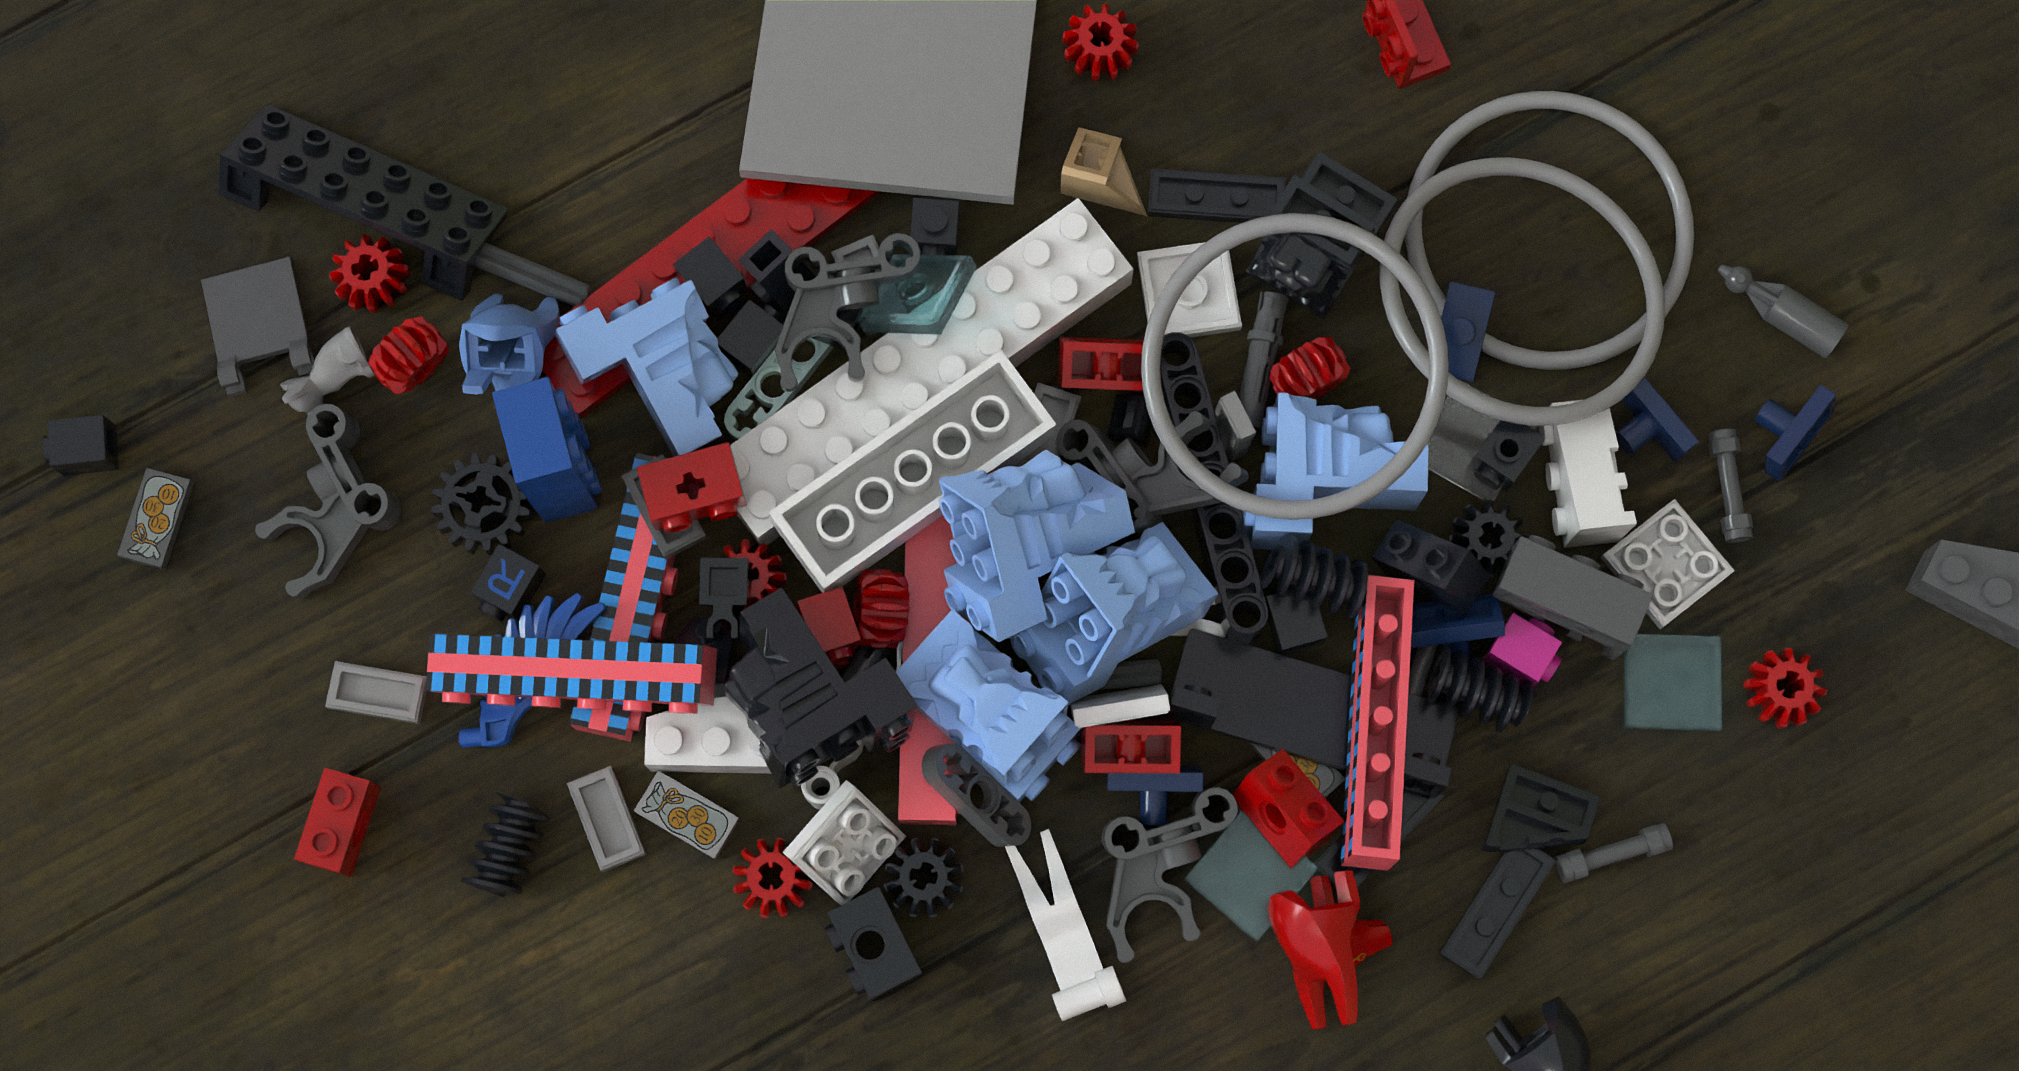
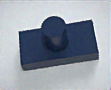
M1450 281L1441 316L1448 345V372L1455 378L1474 382L1496 292Z
M1645 377L1622 399L1635 415L1634 418L1615 432L1619 445L1627 453L1633 454L1654 437L1676 463L1699 442Z
M1820 385L1797 415L1772 399H1769L1763 405L1755 422L1780 437L1766 455V474L1779 482L1783 480L1834 413L1835 393Z
M1492 594L1478 595L1466 615L1435 601L1413 604L1411 648L1442 644V649L1449 645L1451 654L1457 650L1464 651L1469 661L1471 658L1470 640L1505 636L1504 618L1500 602Z
M1180 766V773H1106L1107 791H1140L1139 822L1145 825L1168 824V791L1203 792V772L1200 766Z

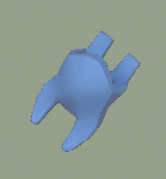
M493 294L475 307L470 319L462 324L459 341L461 362L467 374L462 385L463 393L483 394L491 381L495 391L539 379L543 367L545 347L553 339L556 329L560 325V313L555 297H546L539 307L532 312L518 305L504 304V298L501 294Z

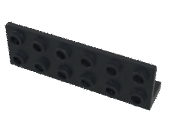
M265 105L220 154L219 195L260 212L268 203L269 183L399 239L425 251L421 283L460 301H463L471 291L475 257L507 217V208L272 105Z
M1191 629L1186 638L1169 698L1170 711L1164 717L1276 751L1284 749L1289 755L1346 771L1352 676L1250 645H1238L1232 643L1227 638ZM1408 693L1403 789L1437 798L1448 787L1452 768L1445 766L1459 709L1454 706L1451 710H1447L1444 706L1445 703L1438 701L1431 703L1428 701V698Z

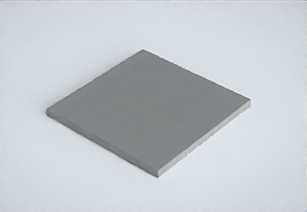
M765 0L739 167L740 177L1014 205L1037 0Z

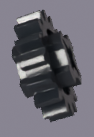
M473 453L471 455V465L466 467L458 459L455 460L454 466L457 472L453 476L443 471L440 474V477L446 483L444 489H432V494L441 501V504L431 507V513L435 517H444L436 525L437 529L442 534L452 531L448 541L454 547L459 546L465 540V549L469 554L474 555L478 546L482 545L488 555H493L494 543L501 542L504 547L509 549L512 547L508 537L511 533L522 537L525 535V531L519 525L521 519H533L531 511L524 507V504L530 502L515 483L510 460L501 468L500 459L496 454L492 453L487 463H483L478 454ZM476 477L475 481L465 487H461L468 480ZM500 479L509 486L512 500L500 496ZM485 496H487L493 505L482 506L479 513L471 503L483 502ZM453 508L465 512V529L458 525L454 517ZM500 521H504V523L501 524L498 528L489 531L490 527L494 526Z

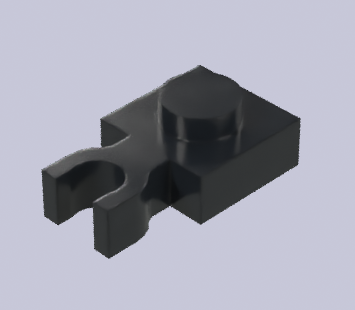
M700 558L699 605L701 607H713V614L707 622L706 638L708 640H715V627L723 621L731 624V639L739 640L740 626L734 617V607H748L750 562L748 558Z

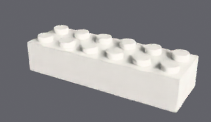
M1000 349L769 511L771 523L822 593L842 587L943 516L939 505V500L943 497L939 483L940 478L945 476L953 477L980 470L986 471L988 475L1000 468L1013 466L1055 436L1057 424Z

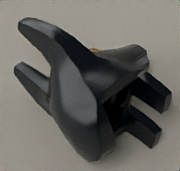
M1560 996L1542 1004L1546 1024L1525 1038L1521 1037L1505 1014L1494 1021L1495 1027L1486 1033L1485 1037L1500 1062L1511 1071H1590L1591 1050L1586 1034L1575 1014Z

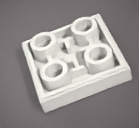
M1675 499L1600 557L1615 576L1617 574L1631 576L1644 584L1643 590L1654 594L1646 613L1659 629H1662L1735 571Z
M846 780L782 853L838 904L843 905L849 902L863 888L864 884L884 861L893 854L906 835L854 785Z

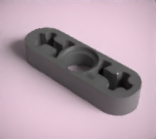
M952 743L933 746L926 751L922 759V773L925 780L991 844L996 847L1018 846L1028 839L1031 832V819L1027 810L960 745ZM943 758H947V759H948L947 762H946V764H945V762L943 761ZM946 768L951 774L946 775L944 773L946 771ZM974 783L981 787L984 795L983 803L979 809L973 805L970 798V791ZM1002 817H1008L1009 819L1006 822Z

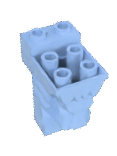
M674 278L652 290L653 293L650 295L652 300L639 307L636 300H632L612 311L611 316H609L611 320L609 323L606 322L598 307L588 312L585 305L560 317L561 321L559 323L561 327L556 329L555 338L581 385L623 364L673 457L693 452L722 435L713 419L715 416L710 406L719 401L722 396L732 389L733 381L738 376V372L734 365L720 351L718 339L706 325L705 321L709 316L692 280L680 284L678 279Z
M1278 393L1274 407L1266 408V418H1263L1261 442L1262 445L1270 446V452H1265L1264 463L1261 464L1260 484L1256 485L1253 494L1276 500L1292 501L1312 500L1337 494L1362 483L1377 473L1395 456L1405 442L1393 441L1390 419L1387 414L1381 412L1379 406H1365L1355 409H1344L1339 405L1316 406V399L1289 395L1288 393ZM1428 445L1425 446L1417 460L1404 475L1389 488L1354 508L1416 511L1428 492ZM1241 510L1252 549L1272 550L1285 534L1295 535L1299 544L1303 540H1309L1313 533V519H1274Z
M1048 450L1042 451L1021 467L1006 466L988 475L986 471L980 470L953 477L945 476L939 479L943 495L939 500V505L943 516L951 526L954 539L950 540V548L955 560L958 562L943 569L948 586L944 589L946 602L951 610H955L970 621L976 630L984 631L997 642L1048 619L1038 577L1051 572L1061 555L1067 552L1079 556L1088 555L1135 533L1127 494L1124 489L1080 463L1069 465L1063 462L1060 457Z
M1161 522L1152 528L1144 530L1141 537L1137 540L1126 542L1120 547H1106L1102 555L1095 552L1084 556L1068 552L1061 555L1041 591L1048 619L1009 637L1017 656L1024 659L1038 677L1041 688L1048 687L1056 694L1061 695L1070 705L1104 687L1119 662L1204 618L1218 593L1166 525Z
M953 609L896 671V674L918 705L917 711L951 741L966 750L1019 803L1025 796L1033 801L1050 781L1045 776L1046 772L1056 761L1064 766L1081 746L1076 740L1080 735L1081 728L1075 727L1074 722L1067 716L1069 702L1048 687L1041 689L1035 687L1032 675L1029 672L1020 673L1013 668L1012 659L1009 656L998 651Z

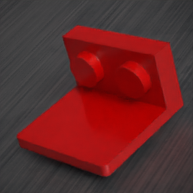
M1367 0L1365 12L1362 13L1365 29L1371 38H1377L1382 52L1379 53L1382 68L1388 78L1394 77L1399 89L1449 71L1451 63L1423 0Z

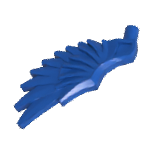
M576 593L561 604L553 613L556 599L552 596H546L535 613L533 606L524 605L519 622L517 619L508 620L506 637L579 640L588 628L607 610V607L604 603L600 602L576 614L585 599L582 594ZM503 634L495 635L496 637H505ZM484 696L486 700H481L480 702L482 706L480 727L461 729L459 731L460 746L462 748L478 746L501 747L510 744L518 722L533 707L532 698L516 697L515 706L487 704V696Z

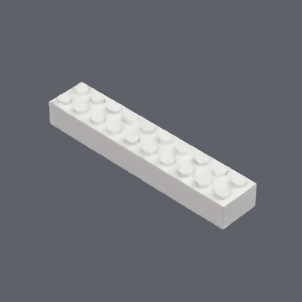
M1077 198L860 352L862 366L865 370L863 380L853 382L848 378V361L732 443L730 447L734 455L747 506L737 508L738 517L759 545L761 543L770 544L781 535L771 523L769 511L1000 349L1012 365L1017 367L1130 286L1133 276L1132 266L1080 199Z

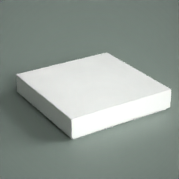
M1204 243L1137 252L1147 323L1162 289L1172 274L1187 257ZM1229 250L1211 261L1186 287L1173 309L1164 335L1171 332H1181L1191 338L1241 330L1242 323Z
M1162 684L1086 696L1070 704L1075 727L1078 726V728L1166 714L1170 711L1168 694Z

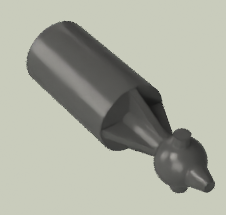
M1721 264L1718 269L1725 279L1727 288L1734 293L1746 292L1764 321L1825 359L1833 351L1849 326L1848 323L1788 285L1753 281L1752 273L1743 266L1730 267Z

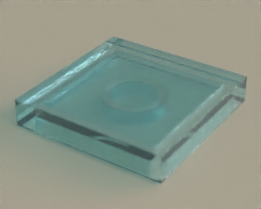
M894 254L889 264L896 268L905 267L906 259L911 257V255ZM920 255L919 268L916 274L910 280L877 286L880 303L864 308L857 321L863 332L941 335L977 266L971 256Z
M1637 634L1633 645L1624 652V728L1720 731L1722 729L1721 637Z
M1242 810L1184 880L1257 942L1271 925L1268 913L1270 896L1285 890H1293L1297 894L1318 870V867L1306 858L1291 869Z

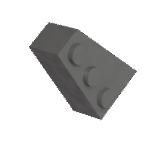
M1531 535L1527 539L1521 536L1511 549L1492 596L1541 622L1547 619L1567 628L1565 635L1575 641H1581L1582 636L1595 640L1604 645L1602 655L1613 661L1633 645L1654 594L1643 590L1644 584L1631 576L1617 574L1614 577L1598 570L1600 565L1590 558L1581 555H1573L1570 558L1555 551L1556 546L1544 538Z
M1942 539L1926 549L1905 591L2019 649V553Z

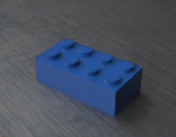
M549 377L492 392L515 483L542 520L548 523L598 509L595 495L603 493L596 466L592 465L590 457L586 456L585 451L591 449L590 440L585 424L581 423L578 412L574 411L573 405L570 400L568 401L564 389L556 390Z

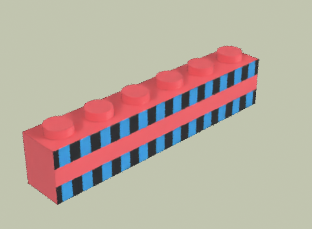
M636 453L632 470L657 457ZM691 483L688 485L689 492L687 495L690 500L698 497L699 487L697 483ZM628 488L599 603L601 602L606 605L607 610L594 622L590 640L655 643V640L662 641L666 631L668 614L662 612L666 595L673 596L679 570L678 568H673L676 555L667 560L664 559ZM575 700L569 724L577 731L631 742L633 730L640 732L646 712L624 711L623 702L606 701V710L577 708V700Z
M1368 575L1366 594L1355 616L1343 816L1345 822L1343 823L1341 866L1388 871L1400 860L1414 580Z
M430 634L426 691L441 693L442 702L471 704V695L487 696V704L515 706L516 697L532 698V706L560 708L561 699L577 700V708L606 710V701L623 702L624 711L651 712L652 703L669 704V713L697 714L698 705L714 706L717 649L705 645Z

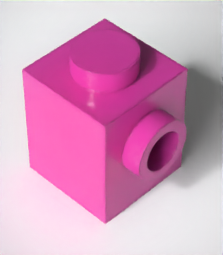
M1512 613L1504 623L1505 636L1494 639L1482 660L1491 665L1498 666L1505 674H1516L1520 683L1524 680H1530L1536 685L1540 679L1548 682L1562 658L1555 655L1562 642L1553 637L1555 631L1545 623L1531 618L1528 622Z

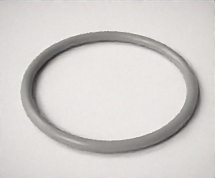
M1559 91L1515 93L1494 99L1464 114L1452 123L1427 150L1416 169L1408 196L1426 180L1434 176L1442 160L1463 137L1482 124L1506 114L1531 109L1565 110L1586 115L1616 129L1631 140L1647 156L1659 173L1668 191L1675 217L1676 243L1672 267L1663 286L1665 317L1675 305L1685 285L1693 257L1694 220L1690 199L1684 181L1666 150L1652 134L1625 113L1606 103L1573 93ZM1422 208L1409 226L1404 237L1409 264L1416 270L1429 289L1441 317L1446 297L1430 270L1425 254L1422 236ZM1646 312L1638 321L1620 334L1602 343L1583 349L1558 352L1530 350L1500 341L1486 333L1481 352L1501 361L1526 368L1565 370L1585 367L1620 355L1642 341L1646 323Z
M1511 157L1484 158L1457 164L1439 172L1415 189L1394 215L1384 239L1399 254L1403 239L1414 218L1436 195L1454 185L1475 178L1487 176L1526 177L1549 183L1572 193L1598 211L1619 233L1631 251L1638 266L1646 296V323L1639 349L1622 375L1601 392L1587 399L1566 405L1551 407L1523 406L1489 397L1472 389L1448 372L1446 391L1448 396L1466 407L1498 420L1516 424L1545 426L1572 423L1592 417L1621 401L1639 384L1653 363L1661 343L1665 321L1664 290L1655 258L1646 240L1628 215L1611 198L1584 179L1566 170L1542 162ZM1380 263V290L1389 324L1406 355L1429 380V352L1420 342L1405 313L1398 279Z
M1304 213L1269 215L1235 225L1217 234L1187 257L1172 274L1152 309L1146 327L1141 361L1142 388L1152 425L1163 447L1183 473L1201 489L1236 509L1254 515L1289 520L1314 519L1352 509L1371 500L1404 475L1417 460L1437 426L1444 406L1449 371L1448 345L1437 305L1429 289L1408 261L1388 243L1365 229L1333 217ZM1290 232L1313 233L1345 241L1362 249L1390 270L1403 285L1420 315L1429 352V380L1425 401L1412 433L1395 456L1377 473L1348 490L1327 497L1297 501L1276 500L1248 493L1228 484L1201 464L1186 447L1170 419L1164 401L1160 373L1161 349L1169 318L1177 301L1197 274L1211 261L1244 242L1267 235Z

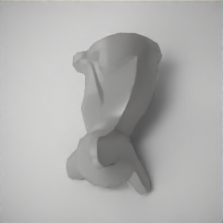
M351 326L346 327L324 344L315 358L309 376L291 378L280 384L281 388L287 391L282 396L285 404L288 403L297 412H306L309 415L310 411L316 406L323 404L324 395L339 391L350 379L360 375H365L368 378L374 376V372L368 364L369 359Z

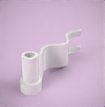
M903 641L897 647L896 671L901 666ZM862 740L857 741L859 748L838 762L833 761L829 768L817 766L818 773L801 785L805 799L814 808L820 810L839 789L840 782L837 773L859 757L864 746ZM819 787L829 789V792L823 796L814 793Z
M1044 830L1040 834L1048 864L1055 905L1050 906L1015 846L1005 847L1061 990L1052 994L1061 1020L1065 1021L1107 1004L1108 1008L1126 1002L1113 966L1103 969L1050 830Z

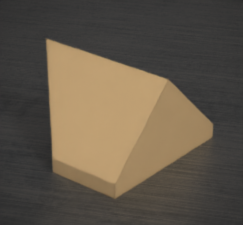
M1078 127L1063 164L1060 194L1147 216L1120 147L1122 138Z

